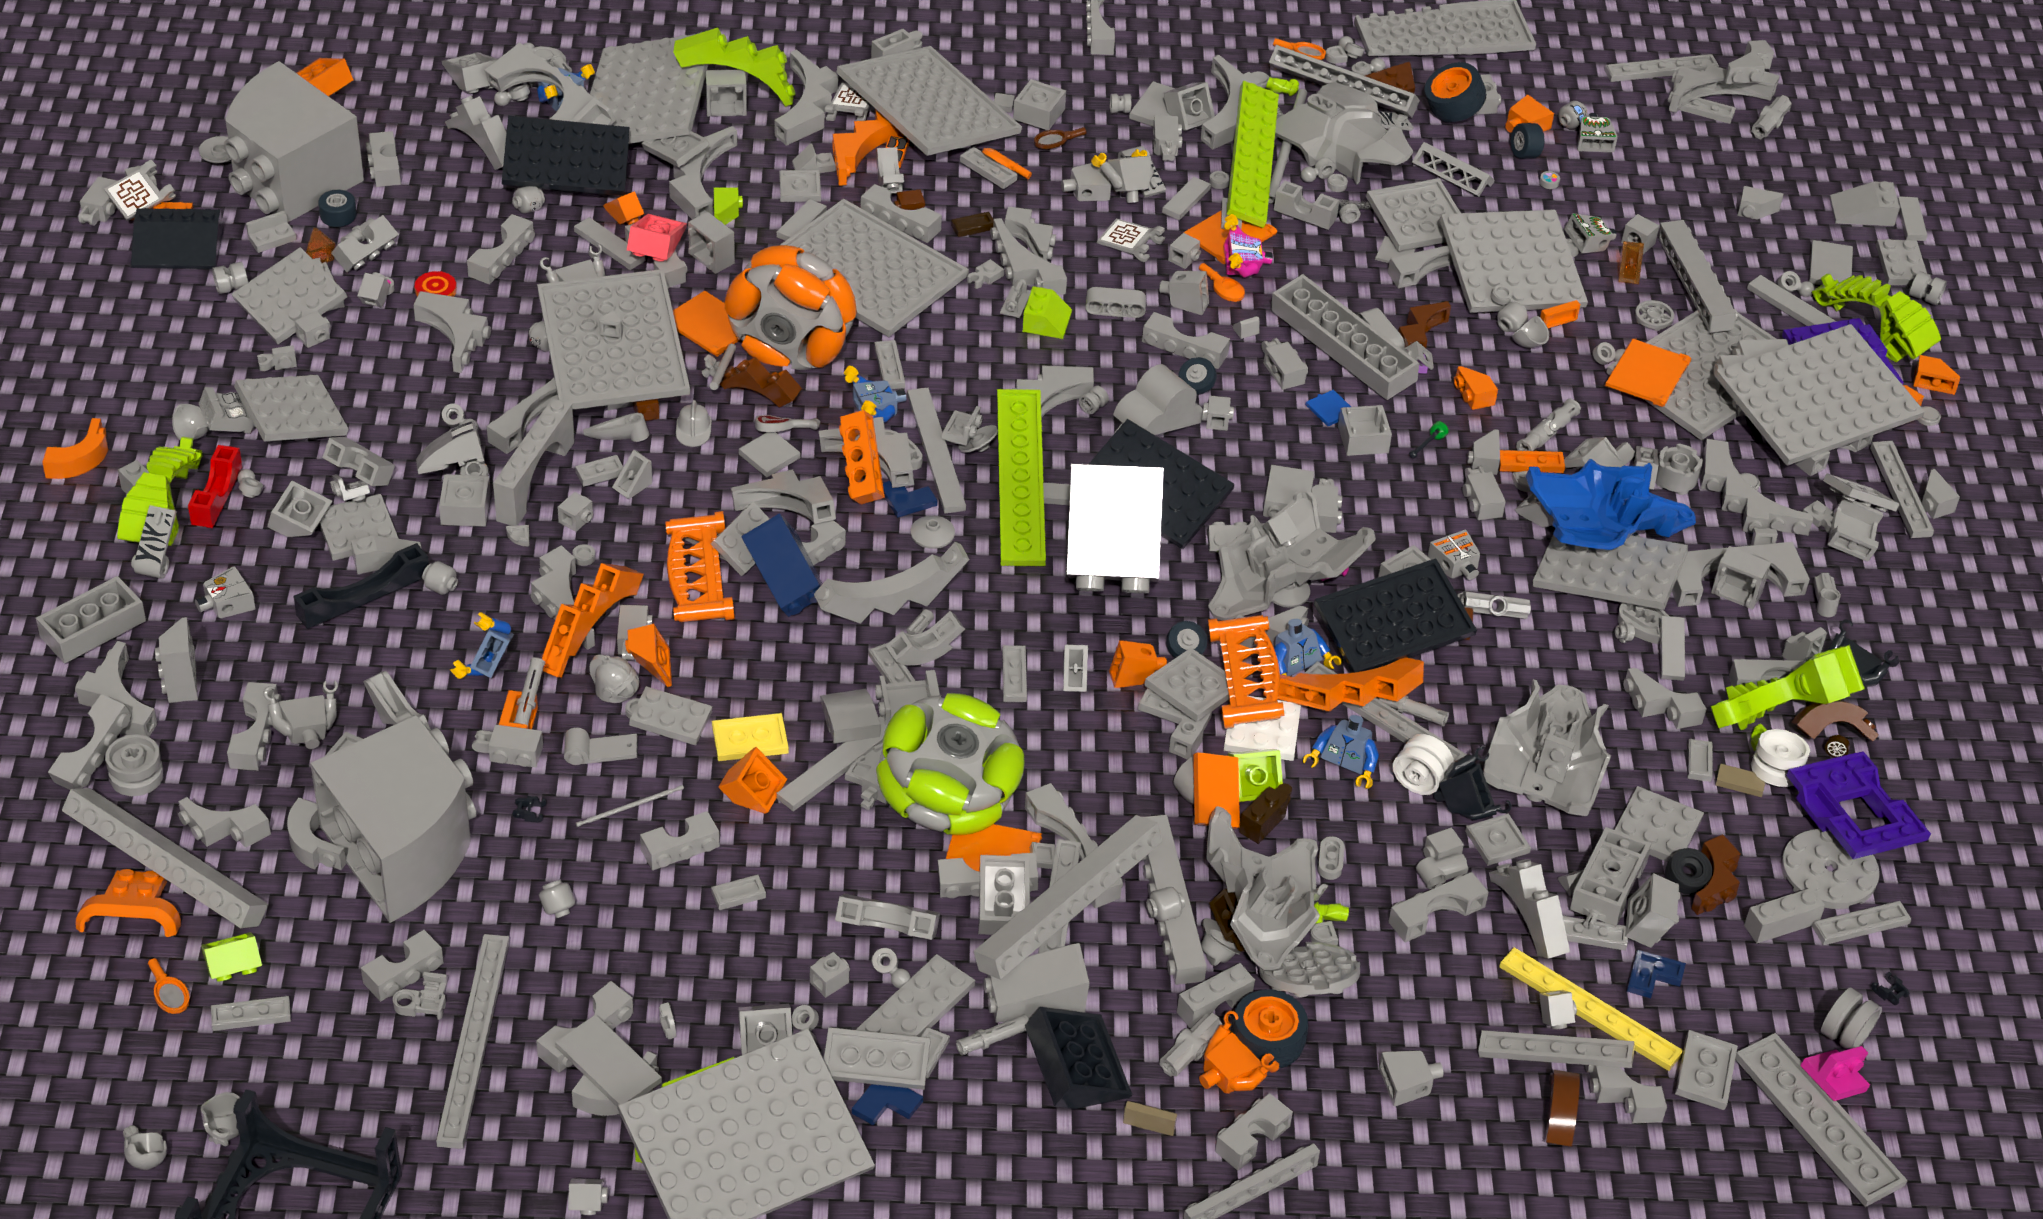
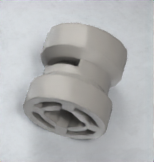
M1110 94V113H1117L1118 111L1130 113L1131 94H1124L1123 96Z
M1094 386L1089 390V393H1085L1079 398L1080 407L1087 414L1095 413L1099 407H1103L1109 401L1107 392L1100 386Z

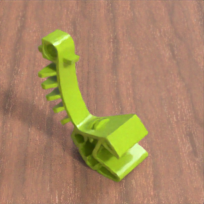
M1825 274L1821 277L1823 284L1812 291L1820 305L1828 306L1833 304L1836 312L1846 306L1845 301L1864 302L1879 308L1881 313L1880 340L1887 348L1886 357L1894 362H1898L1907 355L1915 359L1941 341L1939 330L1927 309L1915 300H1910V297L1901 291L1892 297L1889 296L1888 293L1891 285L1885 284L1881 286V280L1877 279L1872 282L1870 276L1863 278L1862 275L1856 277L1853 275L1838 282V280H1833L1831 274Z
M183 436L181 437L180 447H157L153 451V455L150 456V462L146 464L149 473L144 472L135 486L131 488L123 500L118 525V539L140 542L149 505L175 510L170 488L172 479L175 476L187 479L188 470H196L202 458V450L192 449L193 438ZM177 516L171 531L169 546H172L178 534L179 524Z
M1850 645L1815 654L1786 677L1781 679L1777 677L1771 678V683L1763 679L1757 681L1758 686L1753 682L1746 683L1745 687L1742 684L1734 687L1728 686L1726 690L1729 699L1711 706L1718 728L1738 723L1740 730L1747 728L1748 724L1754 723L1756 718L1764 717L1766 709L1767 712L1772 711L1776 705L1785 704L1789 700L1799 699L1828 704L1849 697L1851 693L1865 688Z

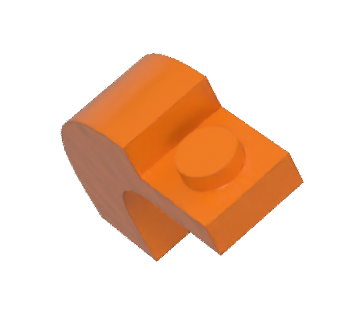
M92 418L88 433L80 443L70 447H47L42 462L46 478L63 479L79 476L92 470L102 462L107 455L108 446L106 428L102 427L101 419Z

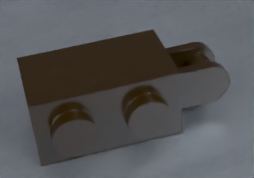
M1286 783L1280 784L1276 789L1269 786L1241 814L1239 833L1259 844L1285 818L1287 805L1291 800L1292 787Z
M1225 888L1209 904L1225 941L1234 943L1239 951L1246 952L1230 926L1238 903L1235 892L1228 893V890Z

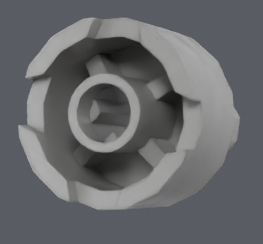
M1677 444L1676 447L1671 448L1664 447L1660 452L1658 460L1659 466L1655 482L1657 486L1677 492L1680 495L1688 494L1689 490H1692L1697 485L1703 460L1696 455L1697 451L1683 444Z

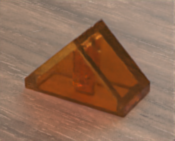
M313 228L306 253L312 259L320 258L322 263L333 261L334 256L331 253L335 249V242L318 228Z
M1623 241L1618 262V282L1639 284L1644 243Z

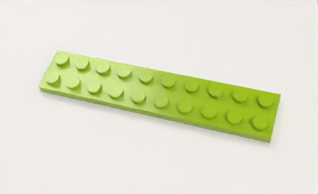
M1243 80L1240 85L1226 214H1234L1238 219L1263 228L1267 223L1279 94Z
M997 389L1001 566H1045L1041 390Z

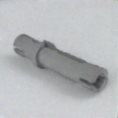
M533 657L530 660L521 698L517 700L518 709L513 723L528 725L531 712L536 707V702L534 701L545 661L540 658ZM535 674L534 680H533V684H532V688L530 689L531 682H532V678H533V675ZM527 697H529L528 702H527V706H526V710H525V712H524L525 705H526V701H527Z
M1404 696L1398 702L1379 698L1383 703L1397 709L1399 713H1409L1441 726H1445L1449 717V712L1413 701L1408 696Z
M1022 1015L986 1030L979 1029L971 1036L956 1040L957 1050L963 1056L980 1048L982 1050L989 1048V1045L1025 1032V1025L1029 1019L1026 1015Z

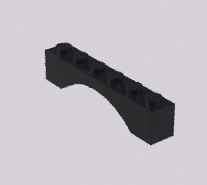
M415 543L397 551L380 569L356 583L338 588L313 587L294 595L296 615L306 629H309L422 579L423 572L427 565H429L428 556L418 543Z

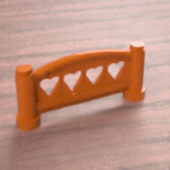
M723 511L714 512L715 515L678 518L666 521L667 535L671 534L667 554V574L671 591L678 604V607L673 608L675 621L688 622L717 618L735 620L732 597L723 598L719 553L710 544L717 537V534H720L725 529ZM689 537L700 542L689 549H684L682 539ZM687 554L701 558V560L691 566L684 565L686 562L684 556ZM691 571L703 577L689 584L686 583L688 577L685 573ZM689 589L705 593L694 601L687 599L689 597L687 590Z
M1263 615L1222 621H1217V618L1208 619L1210 641H1220L1229 692L1230 704L1222 705L1224 728H1234V724L1279 719L1281 716H1285L1283 702L1278 703L1277 701L1280 688L1279 663L1275 649L1265 630H1269L1268 616L1263 617ZM1248 637H1255L1256 640L1254 642L1257 647L1249 648L1239 644ZM1251 654H1258L1257 660L1260 664L1251 665L1242 661ZM1255 671L1262 672L1260 677L1263 681L1260 683L1244 679ZM1258 688L1265 689L1263 695L1266 696V699L1258 700L1248 695Z

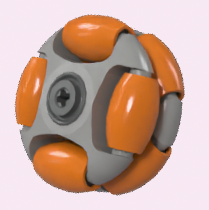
M790 245L771 246L755 253L744 270L733 279L725 297V311L728 314L734 334L738 340L741 339L743 341L741 344L743 349L751 357H756L760 362L769 365L788 366L790 361H792L791 369L797 370L822 368L832 362L840 353L845 337L849 333L853 319L857 314L855 296L846 278L837 269H832V266L821 258L805 252L802 248Z

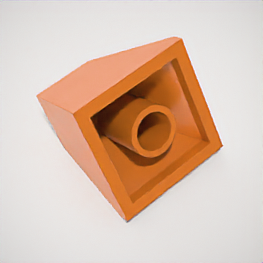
M650 624L627 630L628 640H625L627 652L631 653L640 665L667 687L672 686L670 648L656 626Z
M754 747L728 770L718 788L734 804L765 814L769 812L777 798V792L783 788L787 778L757 747Z

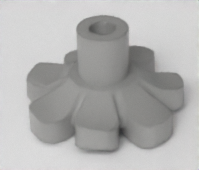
M707 355L704 357L706 368L702 370L705 378L710 375L714 377L720 361L716 362L713 356Z

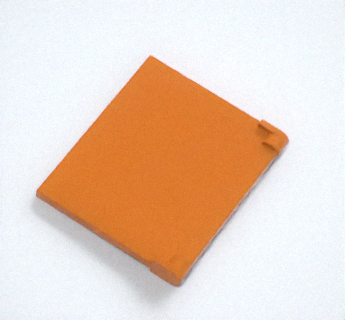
M1221 210L1183 233L1200 240V247L1216 257L1222 264H1226L1223 244L1230 229H1221ZM1242 220L1241 230L1250 237L1260 239L1261 243L1277 234V229L1270 224H1265L1262 228Z
M707 291L701 292L673 310L677 332L716 357L721 355L729 344H735L740 341L731 328L728 314L725 311V303Z
M1632 339L1605 386L1643 398L1663 407L1690 364L1691 357Z
M993 824L973 834L952 835L946 859L963 858L970 868L980 872V855L1011 856V854L1030 853L1031 843H1040L1042 833Z

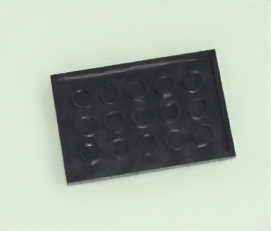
M508 115L502 185L532 186L543 189L624 196L630 127Z
M1129 419L1121 425L1088 464L1163 468L1161 536L1181 549L1187 546L1234 489L1233 482Z
M1436 558L1316 598L1314 601L1317 611L1351 673L1383 667L1399 659L1410 658L1474 636L1477 632L1475 625Z

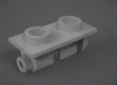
M1024 279L1017 280L1015 287H1011L1000 314L1017 318L1021 317L1031 290H1027V284Z

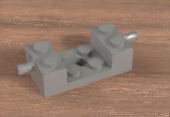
M1605 827L1574 889L1570 908L1572 911L1587 916L1583 923L1585 928L1589 925V929H1593L1596 920L1617 926L1624 912L1627 896L1636 878L1640 879L1648 862L1651 848L1650 842ZM1611 868V869H1614V870H1617V871H1616V872H1612V871H1609L1608 869Z

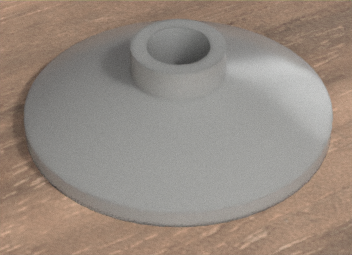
M216 136L205 140L199 147L200 156L204 160L213 163L231 160L224 148V141L228 137Z
M988 425L977 429L974 439L970 438L967 446L959 444L960 451L972 452L978 450V452L986 450L990 446L989 443L997 435L998 428L995 425Z
M940 516L921 517L911 526L912 539L915 543L925 548L937 549L945 547L952 542L955 536L953 524Z
M1295 581L1275 592L1272 602L1282 607H1298L1309 599L1310 587L1307 582L1300 586Z

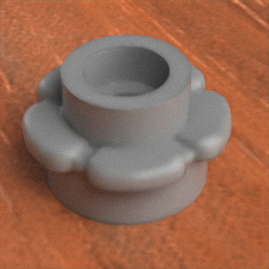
M1621 621L1615 629L1616 638H1619L1621 643L1633 640L1635 635L1634 625Z

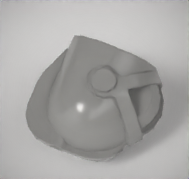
M595 655L591 660L590 674L595 683L596 695L601 700L610 703H620L628 700L638 690L639 678L627 660L607 655Z

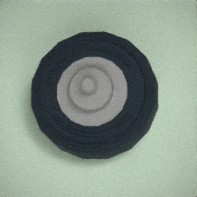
M1191 358L1179 370V377L1195 389L1197 395L1209 391L1215 385L1217 379L1215 367L1206 358Z
M1182 621L1170 629L1167 634L1166 645L1174 658H1177L1190 648L1203 655L1207 648V636L1200 625L1191 621Z

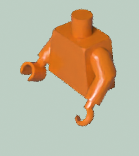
M1228 1011L1224 1015L1225 1024H1220L1204 1053L1203 1070L1205 1073L1199 1077V1080L1205 1089H1209L1216 1084L1224 1093L1228 1094L1233 1091H1251L1267 1077L1268 1071L1276 1072L1279 1069L1277 1061L1269 1065L1270 1061L1274 1059L1272 1054H1265L1260 1061L1230 1031L1231 1023L1228 1021V1016L1233 1014L1236 1020L1239 1018L1238 1014L1234 1011Z

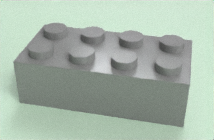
M118 576L36 617L40 638L64 664L146 621L143 602Z

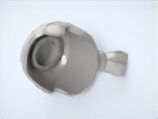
M133 1125L124 1129V1154L130 1165L140 1170H149L163 1162L167 1153L166 1141L162 1139L161 1134L139 1133L138 1128Z

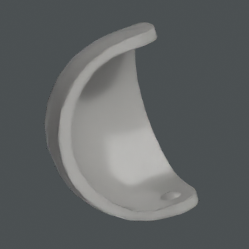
M1534 316L1511 337L1520 346L1533 348L1548 342L1549 331L1544 321L1539 316Z
M179 404L175 408L172 426L175 435L180 441L183 436L196 440L209 430L200 407L192 404Z

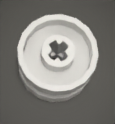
M1767 730L1759 738L1756 752L1751 762L1752 771L1758 778L1771 785L1781 787L1794 786L1786 774L1789 769L1806 764L1810 754L1809 745L1803 738L1787 730Z
M1416 734L1409 739L1403 750L1395 758L1393 772L1397 780L1405 788L1420 795H1430L1439 788L1440 782L1445 778V772L1454 763V758L1448 747L1437 738L1426 734Z

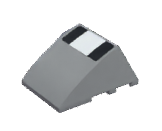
M474 420L449 430L431 442L416 458L418 474L443 470L449 467V464L458 462L459 466H463L466 464V461L473 459L483 462L484 456L481 449V441Z

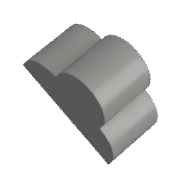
M1159 364L1150 368L1141 377L1136 390L1129 392L1121 399L1113 415L1122 423L1129 419L1150 433L1157 435L1201 423L1203 409L1195 402L1197 396L1195 389L1165 365Z

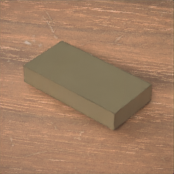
M1720 764L1715 785L1762 797L1765 782L1752 771Z
M1127 1101L1124 1112V1124L1170 1136L1174 1135L1177 1121L1176 1113Z

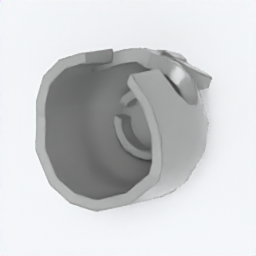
M230 1092L217 1094L201 1106L202 1120L206 1132L210 1135L208 1138L210 1142L226 1147L228 1140L239 1135V1130L236 1128V1115L233 1113L235 1102L239 1098L238 1095Z

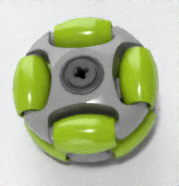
M947 693L945 698H942V695L926 697L910 705L902 706L893 715L884 731L883 749L879 764L876 767L879 788L889 805L902 817H909L911 821L923 827L940 832L944 831L948 835L973 834L996 823L1001 818L1002 812L1007 807L1012 794L1020 784L1024 771L1023 750L1019 747L1017 738L1004 719L1003 721L999 720L1001 714L991 705L980 699L956 693Z

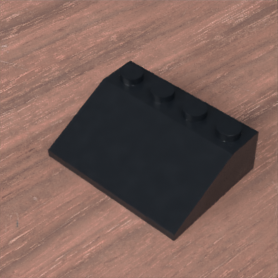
M137 208L133 225L131 268L212 269L216 267L223 234L221 209Z
M1039 1007L1026 1023L1025 1028L1055 1107L1078 1109L1127 1099L1132 1096L1102 1015Z

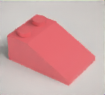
M647 214L630 227L627 250L632 251L636 256L648 255L652 256L653 260L665 261L673 255L687 227V223Z

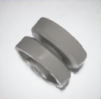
M138 734L126 735L114 741L105 753L110 783L114 790L122 795L142 796L150 793L160 785L164 778L159 747L148 736Z
M1848 988L1829 1011L1823 1022L1821 1033L1831 1040L1840 1037V1046L1846 1050L1860 1047L1876 1025L1881 1015L1882 1007L1872 1000L1863 1003V994L1853 988Z

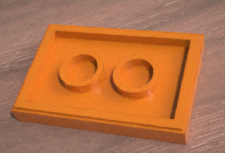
M1200 752L1193 754L1195 824L1209 826L1210 816L1216 806H1219L1231 815L1232 828H1240L1238 757Z

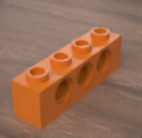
M865 410L841 416L839 431L844 441L842 451L847 462L845 472L850 486H848L849 496L859 504L885 498L873 416ZM860 434L858 440L855 441L856 436ZM863 454L862 459L858 461L859 456ZM866 475L865 479L861 482V478Z

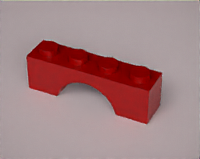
M224 445L217 446L211 458L207 485L203 491L195 490L188 504L191 525L214 527L242 469L240 448Z

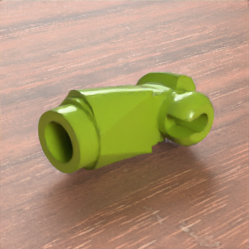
M1270 77L1266 88L1276 93L1283 92L1293 96L1299 90V82L1296 79L1287 81Z
M1316 902L1314 904V907L1320 914L1315 924L1321 923L1323 920L1347 921L1349 907H1345L1341 903L1321 905Z

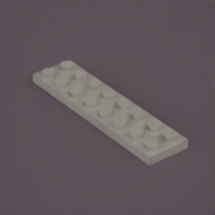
M1776 1033L1736 1052L1735 1060L1865 1207L1906 1185L1907 1179L1837 1101H1833L1800 1066L1802 1062Z

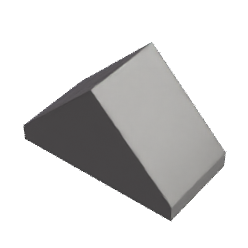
M633 450L612 488L630 499L651 485V460L638 451Z
M1088 645L1064 646L1063 691L1087 692Z

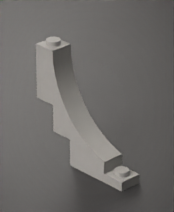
M954 542L942 557L932 554L912 568L880 580L852 583L827 578L814 593V596L821 610L861 624L874 608L895 615L907 600L928 606L970 559L962 545Z

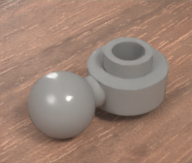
M1343 36L1338 42V45H1341L1343 50L1347 51L1346 55L1356 59L1358 56L1363 55L1365 49L1354 44L1351 37Z
M1381 58L1373 59L1370 64L1359 61L1352 66V72L1365 76L1371 74L1372 71L1384 70L1385 62Z
M523 84L511 89L509 92L503 91L501 93L498 91L494 96V100L497 105L505 106L511 99H516L517 101L525 100L528 98L527 94L530 93L527 84Z
M1329 158L1320 159L1316 163L1315 168L1305 167L1301 171V178L1307 183L1313 182L1317 175L1322 179L1328 178L1334 173L1336 166Z
M1792 271L1785 272L1778 279V286L1790 293L1798 290L1799 294L1803 297L1812 296V291L1815 290L1811 282L1804 281L1801 283L1799 276Z
M1603 342L1594 348L1593 356L1599 364L1606 365L1613 360L1615 362L1619 360L1624 354L1625 349L1615 351L1611 344Z
M449 404L442 411V418L445 424L450 427H457L473 421V419H465L463 409L457 404ZM452 414L458 415L456 419H450ZM474 420L475 425H476V428H477V431H478V424H477V422Z
M249 469L241 470L237 479L240 483L239 490L242 491V494L251 498L260 495L263 484L255 480L254 472Z
M881 948L874 953L872 958L874 968L882 974L890 973L893 986L900 989L911 978L907 970L897 967L898 957L891 949ZM885 957L890 958V963L887 966L882 965V959Z
M801 1005L792 1014V1024L800 1031L809 1029L815 1043H817V1039L811 1031L818 1024V1013L808 1005ZM810 1016L808 1022L805 1023L806 1018Z

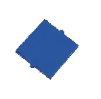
M1334 390L1322 395L1318 394L1317 397L1305 403L1327 426L1339 422L1341 408L1351 407Z

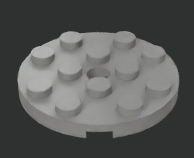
M1815 829L1800 833L1787 844L1782 856V873L1785 880L1788 879L1794 887L1793 891L1797 893L1813 888L1825 904V908L1848 909L1850 905L1866 902L1874 893L1879 880V867L1875 857L1869 855L1852 859L1830 830L1822 832L1821 829ZM1831 864L1832 868L1836 871H1829L1825 867Z
M1305 942V947H1295L1286 956L1279 969L1263 970L1260 967V976L1268 985L1272 986L1273 990L1290 992L1296 997L1327 993L1340 994L1343 992V989L1355 984L1359 979L1360 962L1356 961L1354 953L1345 948L1327 943Z

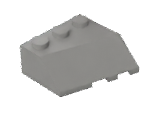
M185 617L181 618L159 637V647L155 648L156 662H161V664H158L159 677L164 678V680H161L162 693L167 694L169 703L198 700L195 648L190 634L188 619Z

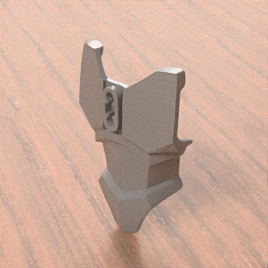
M1331 82L1322 86L1317 94H1312L1308 97L1307 103H1302L1276 119L1275 139L1279 137L1298 146L1304 153L1310 167L1316 165L1320 159H1331L1336 166L1335 169L1354 179L1356 185L1360 183L1363 162L1396 166L1407 161L1413 154V150L1408 144L1402 128L1390 127L1386 130L1382 127L1377 103L1369 94L1340 83Z
M1302 488L1295 493L1293 501L1271 518L1273 519L1287 511L1299 532V535L1294 538L1296 541L1294 544L1287 548L1283 545L1275 548L1263 527L1265 523H1260L1255 516L1251 515V522L1247 527L1246 533L1241 534L1230 544L1219 546L1222 580L1208 608L1213 617L1218 620L1234 619L1239 614L1245 616L1267 610L1273 600L1274 593L1295 581L1301 586L1308 580L1338 577L1375 541L1374 530L1363 527L1356 535L1342 540L1335 539L1321 530L1317 499L1310 490Z
M1533 679L1531 695L1527 704L1506 717H1500L1488 751L1489 757L1484 764V777L1487 783L1497 789L1521 795L1525 793L1526 797L1531 801L1540 802L1545 800L1546 804L1561 809L1568 814L1587 816L1593 806L1611 757L1606 752L1598 731L1600 719L1609 705L1603 704L1598 707L1596 713L1592 716L1586 696L1580 690L1568 685H1556L1552 690L1539 697L1540 686L1537 680ZM1552 726L1557 727L1555 736L1575 743L1563 783L1536 773L1538 764L1535 763L1538 751L1543 750V746H1540L1541 739L1545 732L1549 734Z
M1216 806L1209 822L1207 861L1226 883L1228 893L1235 892L1238 903L1230 926L1252 961L1263 970L1279 969L1286 956L1301 942L1320 917V914L1314 907V901L1319 900L1328 885L1322 884L1316 890L1315 857L1318 852L1317 842L1307 838L1297 839L1291 846L1269 857L1242 847L1231 826V815L1222 807Z

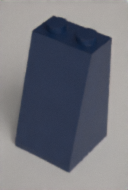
M780 513L741 536L778 605L788 617L800 613L803 608L817 602L814 593L823 583L796 530Z

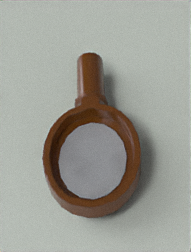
M1082 127L1065 132L1062 130H1047L1035 136L1034 144L1038 148L1053 149L1061 146L1067 140L1086 135V129Z

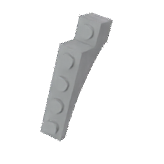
M1002 218L994 219L993 228L990 229L991 238L995 240L996 252L1000 253L1001 265L1005 266L1006 278L1010 279L1012 286L1015 287L1017 280L1024 279L1027 285L1035 284V287L1054 290L1058 295L1066 294L1067 277L1062 265L1052 264L1027 250L1011 235Z
M562 545L539 558V572L542 577L531 582V599L536 605H540L550 618L553 617L555 620L561 604L574 605L570 588L572 576L576 574L575 557ZM591 628L582 642V645L587 650L595 646L593 628Z

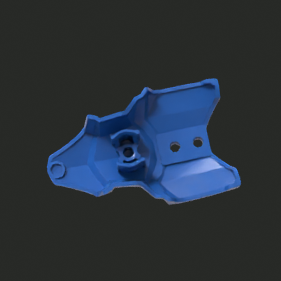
M1589 459L1579 472L1572 475L1540 472L1539 467H1529L1526 474L1530 490L1554 519L1552 524L1556 529L1553 535L1562 543L1612 550L1624 545L1626 539L1638 530L1654 528L1656 534L1670 537L1696 523L1694 512L1686 504L1649 492L1652 474L1651 463L1645 466L1607 467L1599 465L1593 459Z

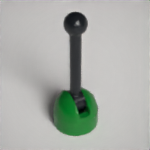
M1441 421L1435 422L1430 428L1431 436L1415 450L1409 452L1410 458H1416L1417 453L1433 439L1441 440L1449 433L1448 427Z

